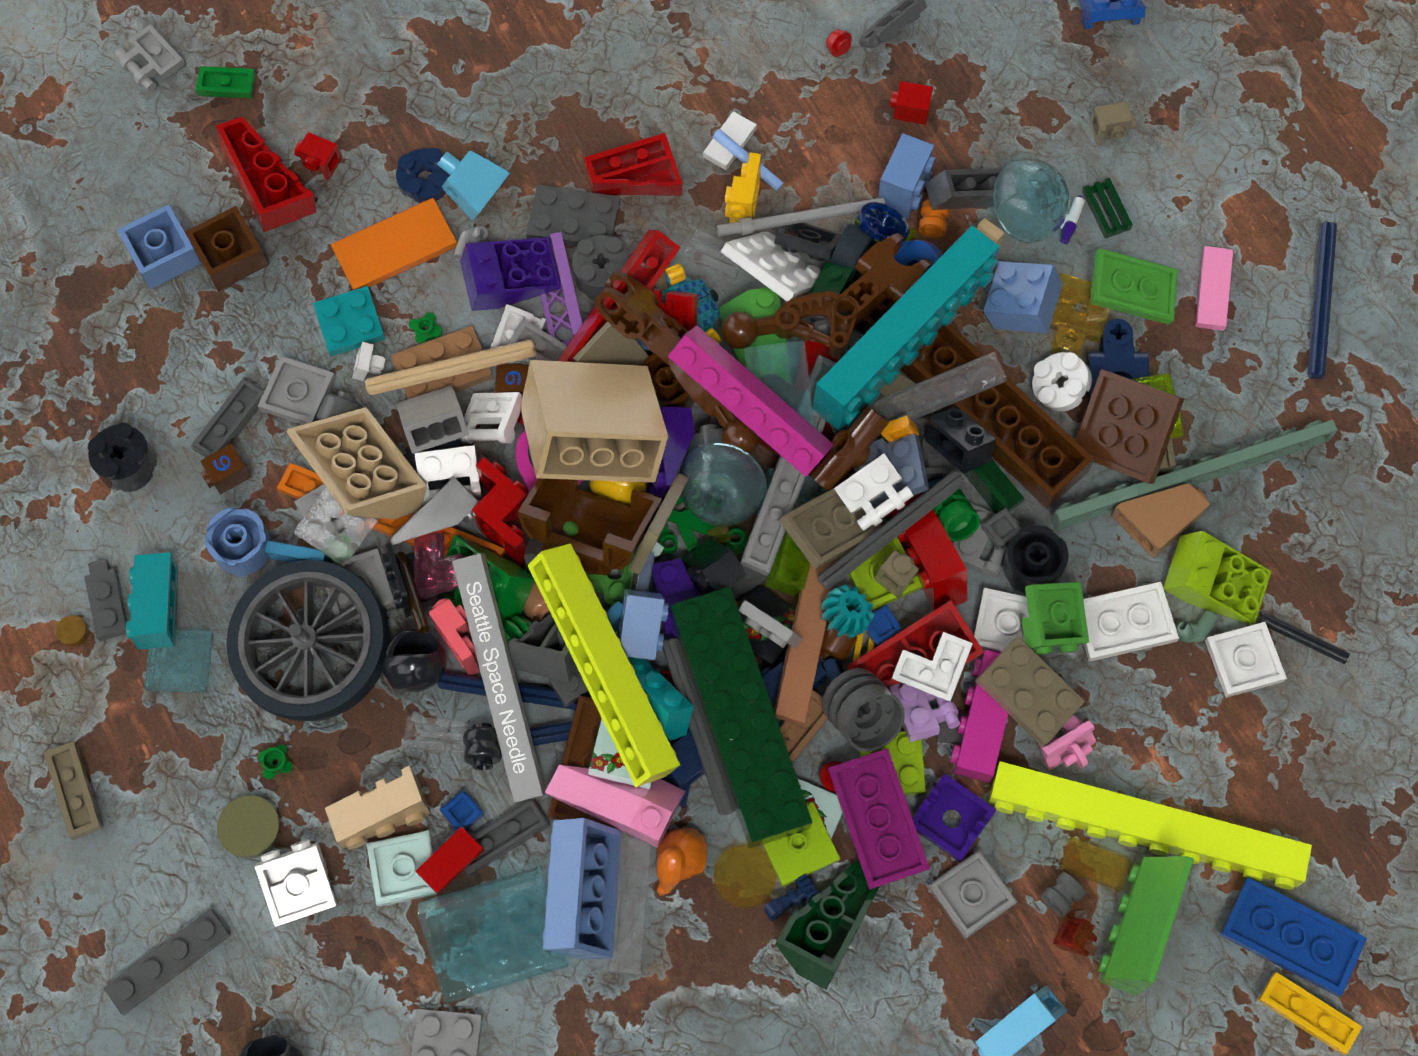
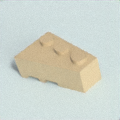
M410 766L401 769L403 776L389 783L383 778L375 782L377 788L362 794L361 791H357L325 808L336 842L342 849L346 847L348 850L356 849L366 843V839L376 835L378 838L386 837L394 833L396 827L407 824V826L419 824L425 820L424 816L431 814L419 780Z

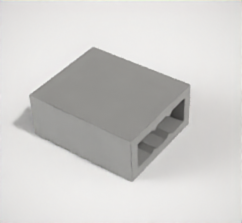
M452 385L396 403L412 454L469 435Z

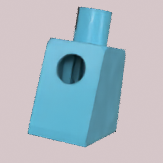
M447 151L437 163L440 168L450 175L442 185L443 190L472 220L477 217L510 174L505 169L473 151H468L461 162Z

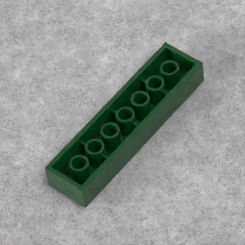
M727 587L672 604L670 617L737 807L736 811L749 849L809 830L813 822L731 588Z

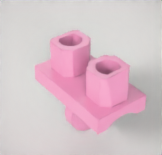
M1073 715L1062 727L1065 735L1059 739L1054 736L1043 747L1038 743L1043 753L1044 765L1050 771L1062 763L1066 767L1073 763L1081 769L1088 765L1086 755L1093 752L1091 745L1096 743L1093 735L1094 725L1089 720L1083 723Z

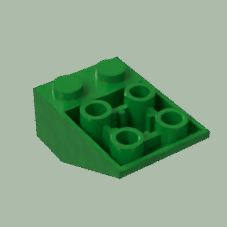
M454 535L434 584L436 591L444 598L450 599L453 605L458 606L460 604L464 609L452 561L484 553L502 624H504L505 620L510 621L516 615L520 617L535 582L533 576L518 565L459 535Z

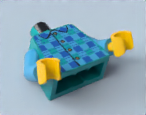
M680 263L665 269L668 289L662 291V300L666 302V293L670 291L698 294L697 326L720 344L722 340L716 332L714 321L720 316V311L716 305L718 302L717 292L713 289H708L701 279L692 281L686 276Z

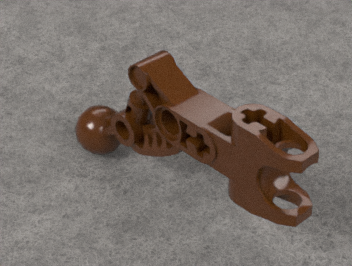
M896 233L873 245L862 255L855 269L863 276L856 280L842 294L827 291L800 296L787 301L782 308L777 310L775 316L754 319L753 316L746 312L732 313L722 324V337L726 344L734 349L750 347L758 336L776 334L781 339L796 337L806 342H809L811 339L829 347L828 352L832 358L841 359L847 352L854 328L887 298L895 304L932 267L933 263L927 258L912 266H904L898 263L894 256L899 252L904 238L899 233ZM839 312H847L850 315L842 316ZM810 316L826 317L830 325V334L827 335L816 330L815 325L802 320V318Z
M614 271L604 283L605 288L594 300L599 313L623 336L629 339L639 338L653 353L670 366L677 380L694 402L708 415L716 416L722 425L721 441L726 451L738 457L746 456L753 452L758 445L759 436L668 357L683 336L689 331L658 307L657 297L646 286L624 272ZM613 281H624L628 287L627 293L622 294L613 287ZM611 297L616 302L618 308L613 310L606 308L603 304V298Z

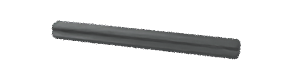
M956 471L949 473L817 576L819 583L826 590L832 588L964 485L962 476Z
M677 638L668 639L663 642L662 649L676 689L694 706L689 728L718 813L720 815L731 814L736 811L737 807L680 642Z

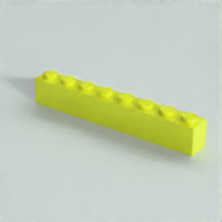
M571 543L541 551L527 566L635 787L637 788L666 777L679 767L680 763L663 731L661 722L657 719L649 703L647 694L643 691L635 674L634 667L630 664L621 646V641L616 636L608 620L607 613L603 609L594 591V587L581 565L579 556L575 553Z

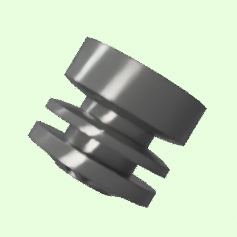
M855 668L843 672L827 687L822 699V708L826 718L840 731L848 743L859 751L871 752L883 748L893 741L904 723L905 709L901 701L886 688L885 684L875 674L867 669Z

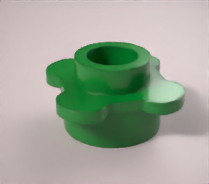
M428 312L424 317L412 319L409 322V328L414 330L416 334L415 340L419 344L431 341L442 335V328L437 326L434 313Z
M280 744L259 753L258 760L264 768L262 774L266 779L271 780L277 774H288L292 771L293 764L288 761V748L285 745ZM275 759L278 760V763L276 765L273 764V760Z

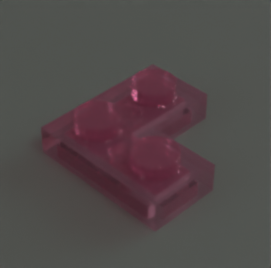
M437 532L414 539V582L420 599L459 588L452 561L465 558L466 556L455 554L444 558V535Z

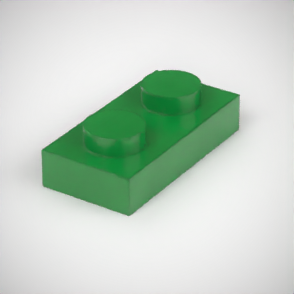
M200 66L196 92L198 96L253 99L256 72L254 69Z

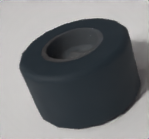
M849 224L841 234L829 263L852 268L854 270L853 280H855L860 274L855 269V266L862 255L874 245L875 234L855 224Z

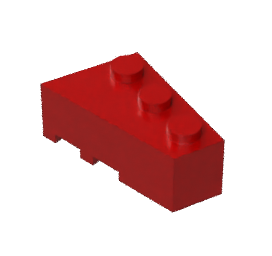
M665 133L584 157L585 172L592 193L605 195L682 196L683 183Z

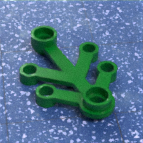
M695 482L686 483L675 506L685 501H697L701 494L699 485ZM692 488L695 489L697 493L693 496L687 495L686 491ZM714 493L710 501L685 511H672L668 521L676 524L688 554L700 546L693 531L724 542V546L731 549L734 554L744 552L748 542L745 531L740 528L726 530L699 519L714 512H724L727 509L728 501L724 493ZM722 499L725 503L722 506H716L714 501ZM665 525L659 536L660 545L664 547V542L668 540L673 541L674 546L672 548L664 547L662 551L665 554H673L678 549V541L674 535L669 533ZM733 535H738L741 537V541L734 543L730 538Z

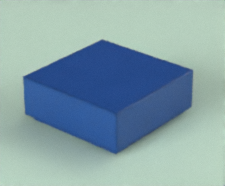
M886 604L873 612L875 616L869 624L866 633L875 647H877L903 629Z
M465 790L440 809V812L456 831L461 826L465 830L469 829L484 816V813Z

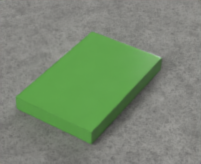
M1099 248L1095 251L1090 304L1170 325L1174 321L1178 269Z

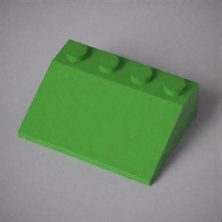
M1188 856L1144 857L1138 865L1133 863L1127 878V882L1132 883L1129 893H1123L1117 909L1118 912L1122 913L1119 924L1113 923L1107 939L1108 942L1112 943L1109 954L1103 953L1097 971L1102 973L1100 983L1134 996H1138L1154 984L1194 858Z

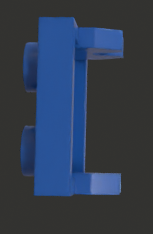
M1079 0L1078 2L1082 8V24L1085 25V29H1091L1093 22L1130 19L1133 25L1140 24L1141 18H1145L1146 6L1141 0Z

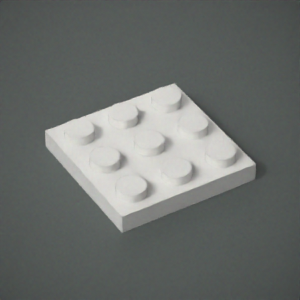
M760 232L726 242L722 248L721 253L786 301L808 295L822 271L818 267L811 264L808 265L801 260L798 252H787L780 245L774 244L776 236L769 232Z

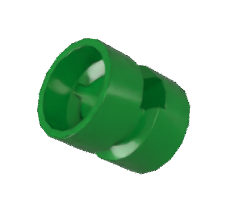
M960 488L933 509L951 541L965 540L972 536L979 527V515Z

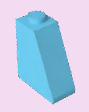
M1046 985L975 1042L979 1047L978 1053L980 1056H1013L1068 1010L1048 985Z

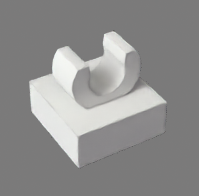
M362 342L356 356L352 375L353 379L363 381L368 372L375 375L381 374L385 358L372 355L373 344Z

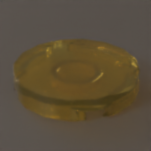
M746 845L731 847L720 856L715 864L714 883L716 891L723 901L733 907L742 909L758 907L769 899L775 889L776 872L767 853L758 847L751 849Z

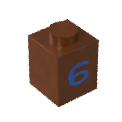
M497 365L495 393L519 392L523 396L529 365Z
M232 443L200 460L205 471L201 472L203 479L209 488L215 486L220 495L251 478L250 473Z

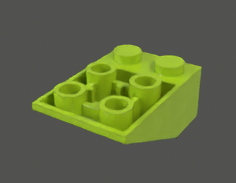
M1199 531L1180 536L1163 589L1185 603L1248 625H1255L1271 571L1208 533Z

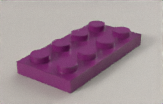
M888 748L829 767L828 772L868 889L871 890L930 870Z

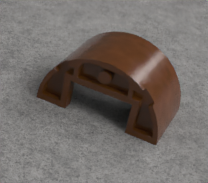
M538 478L518 510V517L530 539L536 537L544 545L541 549L542 551L571 543L575 553L580 558L585 573L607 575L613 569L621 571L628 565L657 514L662 499L651 493H644L633 489L631 492V507L624 503L614 502L595 493L578 489V480ZM572 521L576 523L578 533L574 536H568L563 530L565 522Z

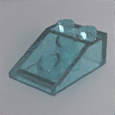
M805 340L744 348L746 368L815 428Z

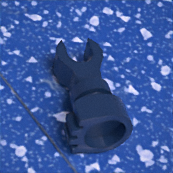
M806 873L795 880L796 889H788L786 895L770 901L763 907L770 921L782 916L793 905L795 907L801 905L800 901L803 899L809 903L818 893Z

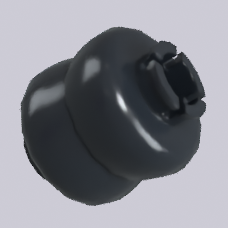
M476 723L463 734L465 746L463 758L475 770L483 771V766H485V770L493 768L494 764L500 762L502 758L496 730L489 723H481L482 727H480L479 723Z

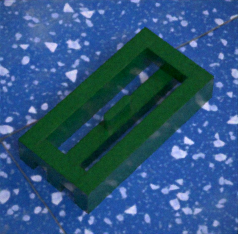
M1110 178L1104 179L1102 183L1100 181L1095 182L1091 187L1089 185L1083 187L1082 193L1105 239L1131 230L1133 224ZM1104 190L1106 191V193H1107V195H1108V197H1109V199H1110V201H1111V203H1112V205H1113V207H1114V209H1115V211H1116V213H1117V215H1118V217H1119V219H1120L1122 225L1120 224V222H1119V220H1118V218H1117V216H1116V214H1115V212H1114V210H1113V208H1112V206H1111V204H1110V202H1109V200H1108V198H1107V196H1106ZM1097 192L1114 228L1110 229L1093 193Z

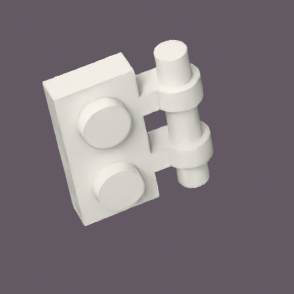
M882 454L834 488L851 514H854L861 508L864 509L866 515L857 520L863 531L873 524L875 526L883 521L881 518L896 508L900 510L905 506L904 502L914 496L908 486L899 492L895 491L893 486L900 482L902 478L885 454ZM885 492L889 499L874 509L870 502Z

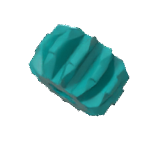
M846 584L838 589H832L820 607L824 611L821 619L829 622L827 630L834 628L837 631V637L845 634L849 639L857 634H863L875 616L871 612L874 604L865 600L867 593L861 595L858 593L857 586L849 589Z

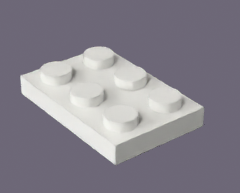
M1161 582L1083 599L1089 643L1083 645L1088 662L1174 643L1179 639Z

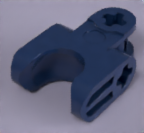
M1112 319L1104 327L1103 334L1100 337L1099 351L1087 352L1086 365L1089 367L1092 375V385L1089 392L1087 391L1088 404L1101 369L1150 386L1148 353L1134 352L1133 329L1131 325L1123 319Z

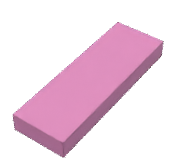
M1204 246L1195 327L1224 331L1226 328L1233 250L1210 246Z

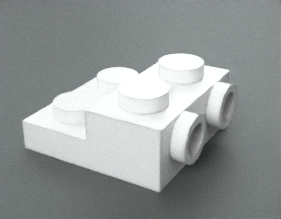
M309 839L291 845L292 851L281 855L279 849L267 852L260 856L262 861L257 862L255 865V870L275 927L337 905L318 842L311 844Z

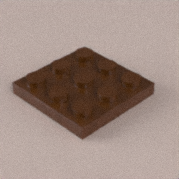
M1101 369L1076 442L1095 458L1093 462L1143 482L1154 484L1185 398Z

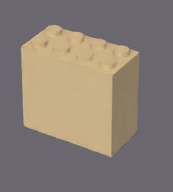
M530 360L520 408L536 478L655 483L668 434L648 366Z

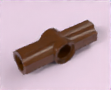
M867 406L848 431L842 430L833 438L831 443L834 445L830 449V453L813 472L811 477L827 491L837 487L852 468H859L866 462L870 455V446L889 424V421L871 406Z

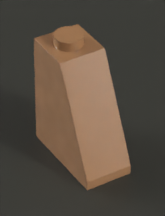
M1190 483L1122 502L1116 506L1112 518L1155 559L1206 513L1210 503L1200 489L1194 488Z

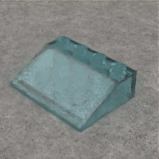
M541 866L418 903V918L445 1004L569 966L566 955L543 950V931L546 915L545 902L548 888Z

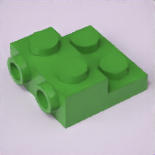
M1081 582L1025 586L1029 617L1022 619L1024 641L1031 649L1035 650L1037 655L1054 653V647H1059V653L1078 651L1077 645L1089 643Z

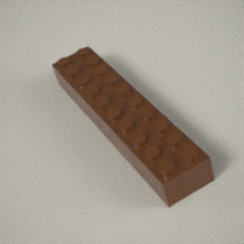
M887 298L861 321L856 328L865 335L894 303ZM951 324L947 327L942 325L937 331L938 335L929 346L924 344L918 350L919 354L914 362L909 366L905 364L900 370L943 411L957 406L996 439L992 457L1048 510L1089 472L1095 458Z

